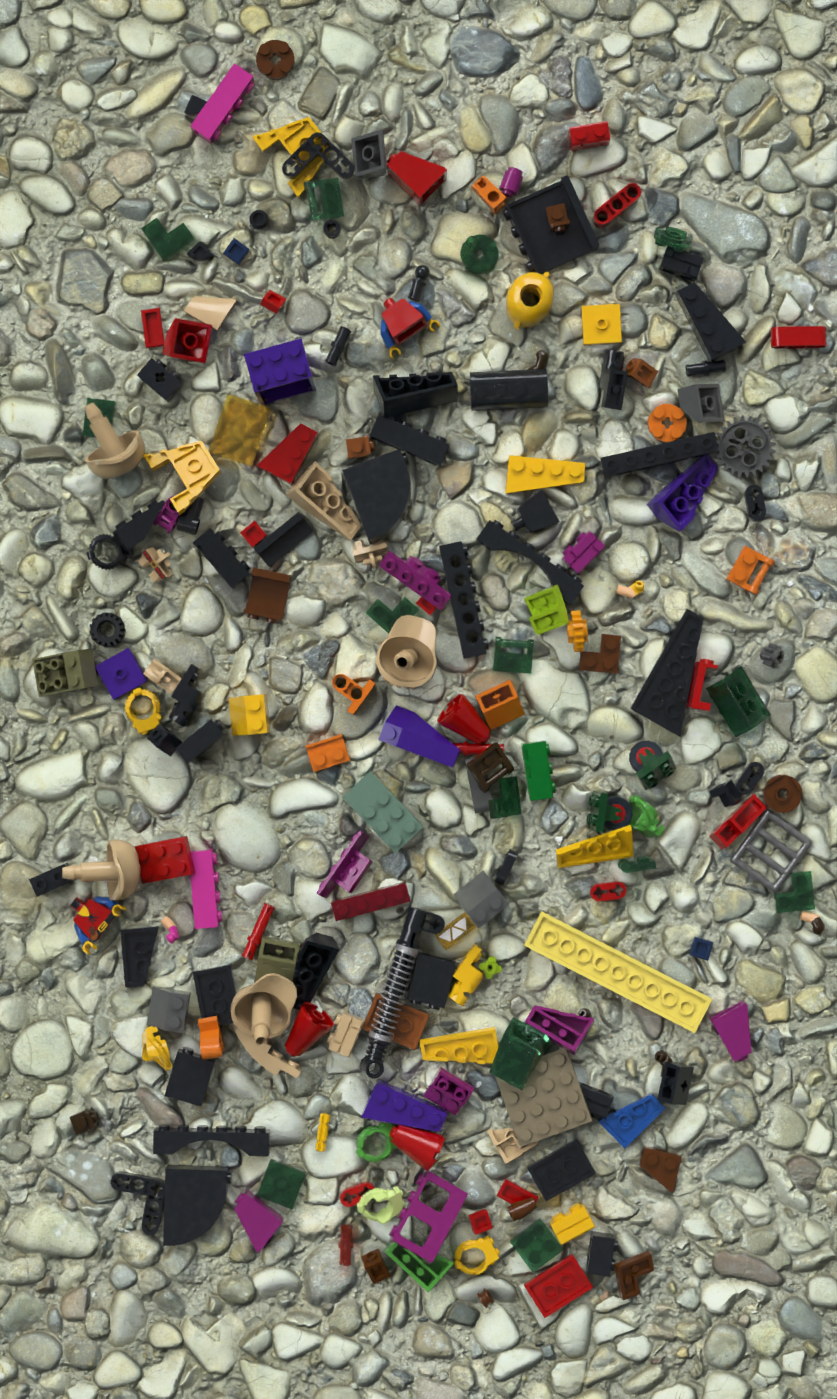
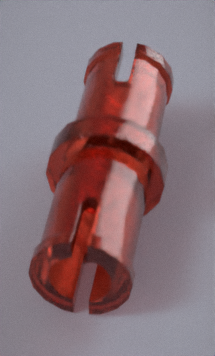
M344 1224L340 1226L341 1236L338 1243V1248H340L339 1265L343 1263V1266L351 1265V1249L353 1248V1226Z

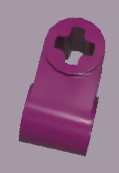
M168 498L153 523L155 526L159 525L166 529L169 534L176 527L180 517L178 512L171 508L172 502L170 498Z

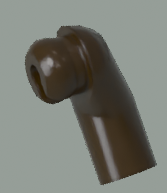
M539 350L536 353V365L527 370L546 369L549 360L548 354L544 350Z

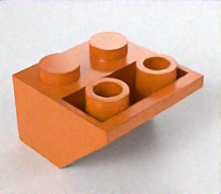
M507 680L475 695L490 730L525 715L511 680Z

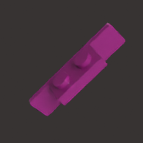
M389 551L379 567L439 610L443 609L451 597L450 593L437 585L442 577L435 570L423 565L422 561L410 555L406 561H403Z
M360 830L352 837V842L348 848L341 853V858L337 864L330 869V874L320 884L317 891L318 895L328 898L337 884L349 893L353 892L373 863V861L359 852L370 835Z

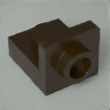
M92 1107L69 1117L76 1135L90 1129H96L99 1125L98 1122H100L97 1112H93Z

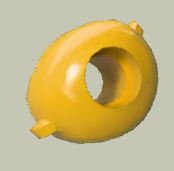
M536 272L525 273L509 285L506 312L509 319L514 323L513 328L517 330L520 327L530 328L540 323L548 315L554 299L553 285L548 279L550 273L545 272L543 275ZM527 292H532L538 296L539 303L529 307L522 302L521 297Z

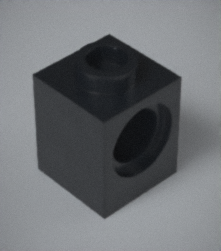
M158 724L147 738L154 746L170 757L176 751L175 748L182 743L173 732L161 724Z

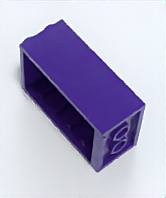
M301 338L244 354L254 393L261 406L316 391L308 357Z

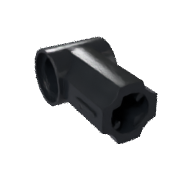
M198 497L180 515L177 524L178 531L192 535L197 534L200 524L199 517L205 499Z

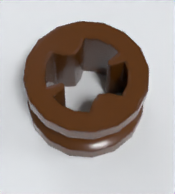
M486 1288L483 1289L482 1293H477L479 1300L485 1308H488L490 1303H495Z

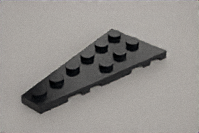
M689 609L685 610L630 707L631 710L681 737V729L704 620L703 617Z

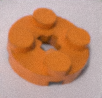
M662 404L656 407L649 415L647 425L650 434L657 441L667 443L675 441L682 436L686 429L687 421L681 408L673 404ZM666 418L672 422L668 429L665 428V425H662V421H665Z

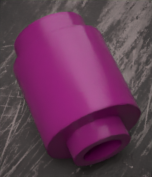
M508 167V170L505 171L499 190L506 197L512 198L517 196L523 180V172L514 167Z

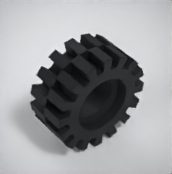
M104 612L92 619L89 633L96 644L103 647H113L119 644L122 638L124 639L126 629L120 617L113 613ZM106 622L114 625L115 632L111 637H104L100 632L101 626Z

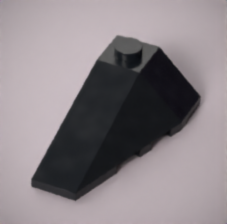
M316 932L305 939L297 954L292 982L297 988V998L293 1009L299 1010L304 1002L311 1003L340 950L333 937Z

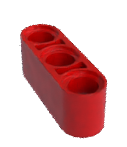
M630 183L601 205L594 213L593 224L597 228H605L632 207L640 198V186L636 183ZM634 190L637 196L631 198L628 196L627 191ZM619 202L622 208L616 210L612 207V203ZM604 214L607 220L601 222L597 219V215Z
M784 326L771 328V348L827 347L825 326Z

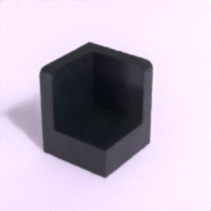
M732 779L709 791L712 798L720 797L724 807L737 805L742 800Z

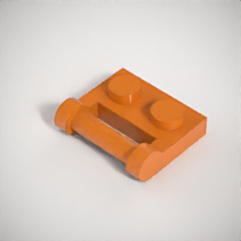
M744 546L726 580L757 596L760 591L758 588L769 568L773 567L775 561ZM758 561L763 562L752 585L747 584Z

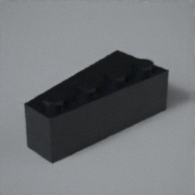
M695 282L676 292L675 296L708 362H713L746 344L743 337Z
M452 372L427 373L426 376H419L414 373L409 374V377H397V374L389 375V378H380V375H373L374 394L384 418L458 401V384Z

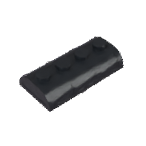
M547 369L470 372L471 411L548 408Z

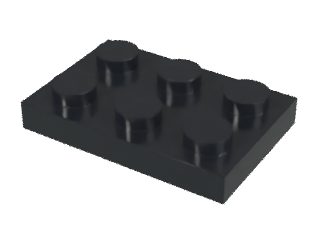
M231 964L193 971L201 1019L217 1016L219 1026L233 1023L231 1003L237 993Z
M577 1139L527 1166L545 1201L552 1199L596 1174Z

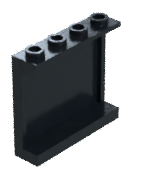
M568 175L562 177L559 182L510 204L506 202L504 205V217L506 221L510 220L513 226L510 228L514 238H518L520 242L518 247L522 256L526 255L528 262L526 265L529 272L544 274L599 248V242ZM564 203L570 225L566 228V231L555 233V231H550L545 208Z

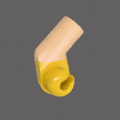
M638 580L629 587L618 585L616 594L634 598L644 591V583Z

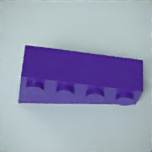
M377 1079L363 1109L361 1118L440 1132L447 1116V1110Z

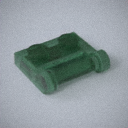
M338 178L304 182L311 214L309 215L310 222L344 217ZM315 187H319L323 213L319 214L314 191Z
M496 636L493 671L531 674L534 639L523 641L501 639V637ZM501 646L527 648V654L500 652Z
M648 855L636 857L637 860L628 861L623 858L617 863L619 869L625 873L656 869L655 860L648 857Z

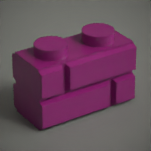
M583 531L575 539L578 543L574 547L569 545L562 552L564 555L562 560L577 575L605 548V545L591 531L587 534Z

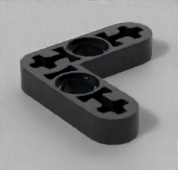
M318 132L312 134L282 165L283 175L287 179L298 177L317 156L342 179H349L354 173L351 161L322 133ZM315 138L317 140L322 139L321 143L325 147L324 151L319 145L314 146ZM302 151H307L310 157L308 160L302 161L299 158V154ZM329 151H334L337 154V158L330 161L326 158V154ZM296 158L297 162L302 166L299 167L297 164L294 167L295 173H287V166L293 167L296 164L294 161ZM341 158L343 159L341 160V164L344 167L349 166V173H341L342 168L339 164H337Z
M123 1171L116 1172L110 1180L111 1186L115 1190L147 1196L142 1219V1230L147 1235L155 1234L159 1229L165 1181L151 1176ZM119 1176L122 1177L121 1179L123 1181H128L129 1178H132L129 1183V1187H126L128 1183L123 1182L121 1185H118V1182L115 1181V1179H117ZM134 1180H142L144 1183L143 1188L136 1189L133 1185ZM159 1183V1187L162 1189L159 1190L157 1197H150V1195L154 1196L155 1188L152 1186ZM150 1202H157L159 1209L151 1211L149 1209ZM154 1216L153 1225H156V1227L150 1230L146 1224L149 1223L150 1217Z

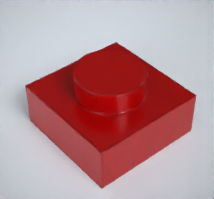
M269 290L263 297L260 305L277 314L284 306L286 298Z
M253 521L240 532L252 548L267 537L256 521Z
M423 597L416 602L429 616L437 609V607Z
M486 1209L468 1215L474 1235L493 1228Z

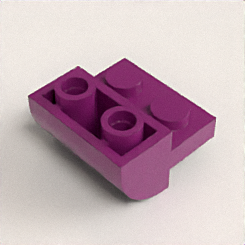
M440 1067L423 1096L456 1116L473 1093L474 1086Z

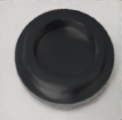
M256 210L250 215L249 220L253 228L261 230L268 225L269 218L266 212Z

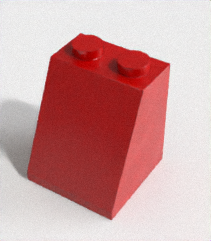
M402 151L397 155L394 153L387 160V174L419 206L447 179V169L445 167Z

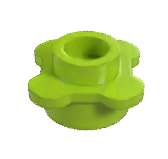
M493 956L479 964V969L484 971L487 979H492L494 974L502 971V967L496 963V958Z

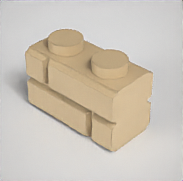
M343 1011L342 1015L338 1014L334 1025L337 1026L334 1033L330 1032L326 1042L329 1043L328 1049L350 1057L364 1019Z

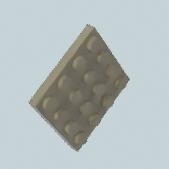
M564 1048L494 1073L520 1147L593 1121L569 1053Z

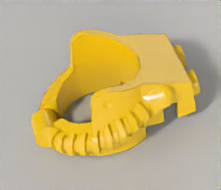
M141 687L133 689V693L126 699L124 709L130 722H133V728L137 729L139 734L144 735L149 733V730H154L158 724H161V716L159 714L161 703H159L158 696L152 693V691L142 690ZM145 695L152 699L154 710L148 719H140L133 714L131 704L136 696Z
M147 1027L142 1034V1059L144 1061L154 1060L165 1071H169L172 1068L166 1041L165 1039L161 1040L160 1035L154 1037V1033L158 1032L157 1027Z
M489 1235L484 1237V1239L479 1238L476 1241L475 1239L466 1240V1242L460 1243L455 1250L454 1266L456 1269H461L460 1271L465 1274L467 1273V1275L484 1273L489 1268V1265H494L495 1261L499 1259L500 1252L498 1248L495 1249L493 1245L495 1242ZM471 1248L482 1250L485 1255L482 1264L475 1268L463 1265L461 1262L463 1250L467 1251Z

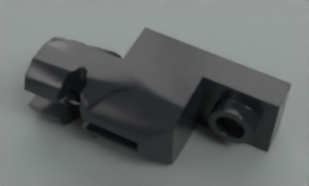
M604 349V362L601 368L599 388L604 389L601 407L622 410L628 372L623 371L624 352Z
M194 664L189 666L171 696L178 702H175L169 718L183 727L189 721V717L186 716L185 712L194 713L202 700V692L190 685L191 682L194 683L200 674L197 672L199 667Z

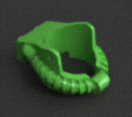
M638 795L631 796L629 804L632 808L633 816L628 825H631L632 829L646 837L661 836L665 829L663 825L657 827L659 823L657 811Z
M382 1122L378 1126H370L361 1131L356 1142L357 1150L355 1152L358 1157H363L368 1162L376 1163L390 1156L392 1150L397 1149L390 1142L391 1137H389V1133L395 1124ZM375 1132H379L385 1137L386 1148L377 1156L365 1154L362 1149L365 1138Z

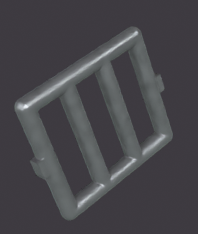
M765 810L730 861L748 874L751 880L754 882L756 880L771 892L777 893L810 848L812 841L795 829V825L789 821L785 822L772 811ZM768 819L803 843L797 852H794L763 829ZM757 834L791 858V861L785 868L751 844ZM746 850L780 874L774 884L740 860Z

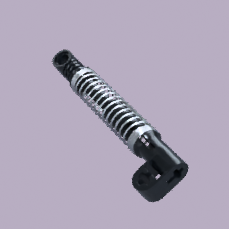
M409 906L400 939L396 940L394 947L396 952H393L395 956L391 958L393 963L389 964L391 969L387 970L389 976H386V979L388 980L384 982L386 986L382 988L386 993L380 994L384 999L378 1000L382 1005L377 1006L380 1011L375 1012L379 1017L373 1018L377 1023L371 1024L375 1029H371L368 1034L370 1044L368 1045L369 1050L366 1051L368 1055H365L360 1062L361 1071L372 1079L379 1078L384 1072V1060L382 1058H385V1055L383 1054H386L385 1049L391 1045L393 1040L391 1035H394L389 1030L390 1028L396 1029V1027L391 1026L392 1022L398 1023L393 1020V1017H400L394 1013L395 1010L401 1011L396 1006L397 1004L403 1005L398 1000L399 998L405 999L400 995L407 993L404 990L405 987H408L406 983L410 981L408 979L409 975H412L410 970L414 969L411 967L412 963H415L413 961L414 957H417L416 955L419 953L420 947L418 942L421 932L438 934L445 927L444 919L433 912ZM425 919L435 922L434 925L426 923ZM375 1063L374 1069L369 1071L370 1065Z

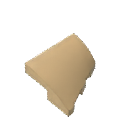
M194 296L184 312L201 323L211 324L212 328L218 331L225 318L229 316L237 300Z
M514 1128L489 1129L487 1131L506 1165L539 1145L536 1141L520 1147Z

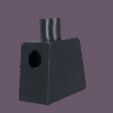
M540 490L517 508L520 517L511 521V524L515 531L526 527L529 533H533L556 525L560 521L543 490Z

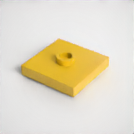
M620 304L581 306L583 345L622 343Z

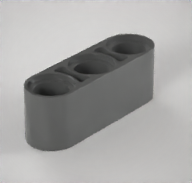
M475 757L465 759V764L470 762ZM466 766L475 814L494 810L491 791L488 790L486 793H483ZM488 775L483 777L485 781L488 779Z

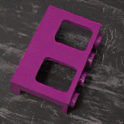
M427 1171L424 1174L421 1173L418 1177L416 1190L411 1191L407 1198L409 1203L406 1209L403 1207L398 1215L400 1221L397 1226L393 1225L389 1232V1236H391L389 1242L400 1245L422 1258L423 1262L431 1264L468 1193ZM427 1181L434 1183L449 1193V1197L441 1212H437L419 1201V1195ZM409 1216H413L431 1227V1232L422 1247L407 1240L400 1234Z

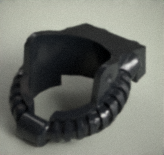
M102 534L93 538V541L89 544V552H86L88 560H92L95 566L105 570L117 568L120 563H126L127 559L132 558L134 555L132 548L125 552L115 536L112 537L108 534ZM109 542L114 545L117 550L116 560L112 563H103L96 558L94 550L97 543Z

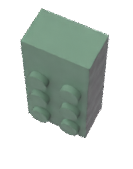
M371 770L342 797L394 853L399 851L423 828L418 819Z

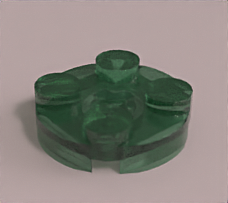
M660 226L655 229L654 233L656 245L662 247L666 245L671 246L678 252H684L685 248L691 247L693 240L692 236L687 237V232L674 227H666V230H661Z
M486 235L468 237L463 243L460 252L463 265L469 272L474 274H484L493 269L497 264L499 256L496 242ZM482 250L485 256L477 259V255H474V252Z

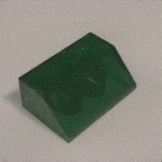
M742 666L706 688L735 737L752 730L771 716Z

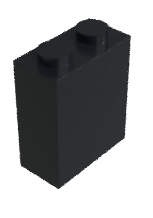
M210 719L175 749L187 764L192 763L227 734L225 732L226 726L220 719Z
M419 952L407 999H410L411 1003L421 1005V1003L429 1004V1008L440 1010V1007L444 1008L456 961Z
M187 1047L179 1048L164 1096L202 1106L216 1059L202 1060V1056L194 1053L193 1049Z

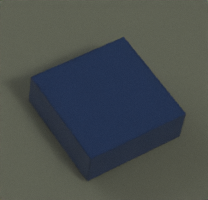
M233 238L223 252V255L239 266L250 249Z
M694 936L689 955L708 961L714 942Z

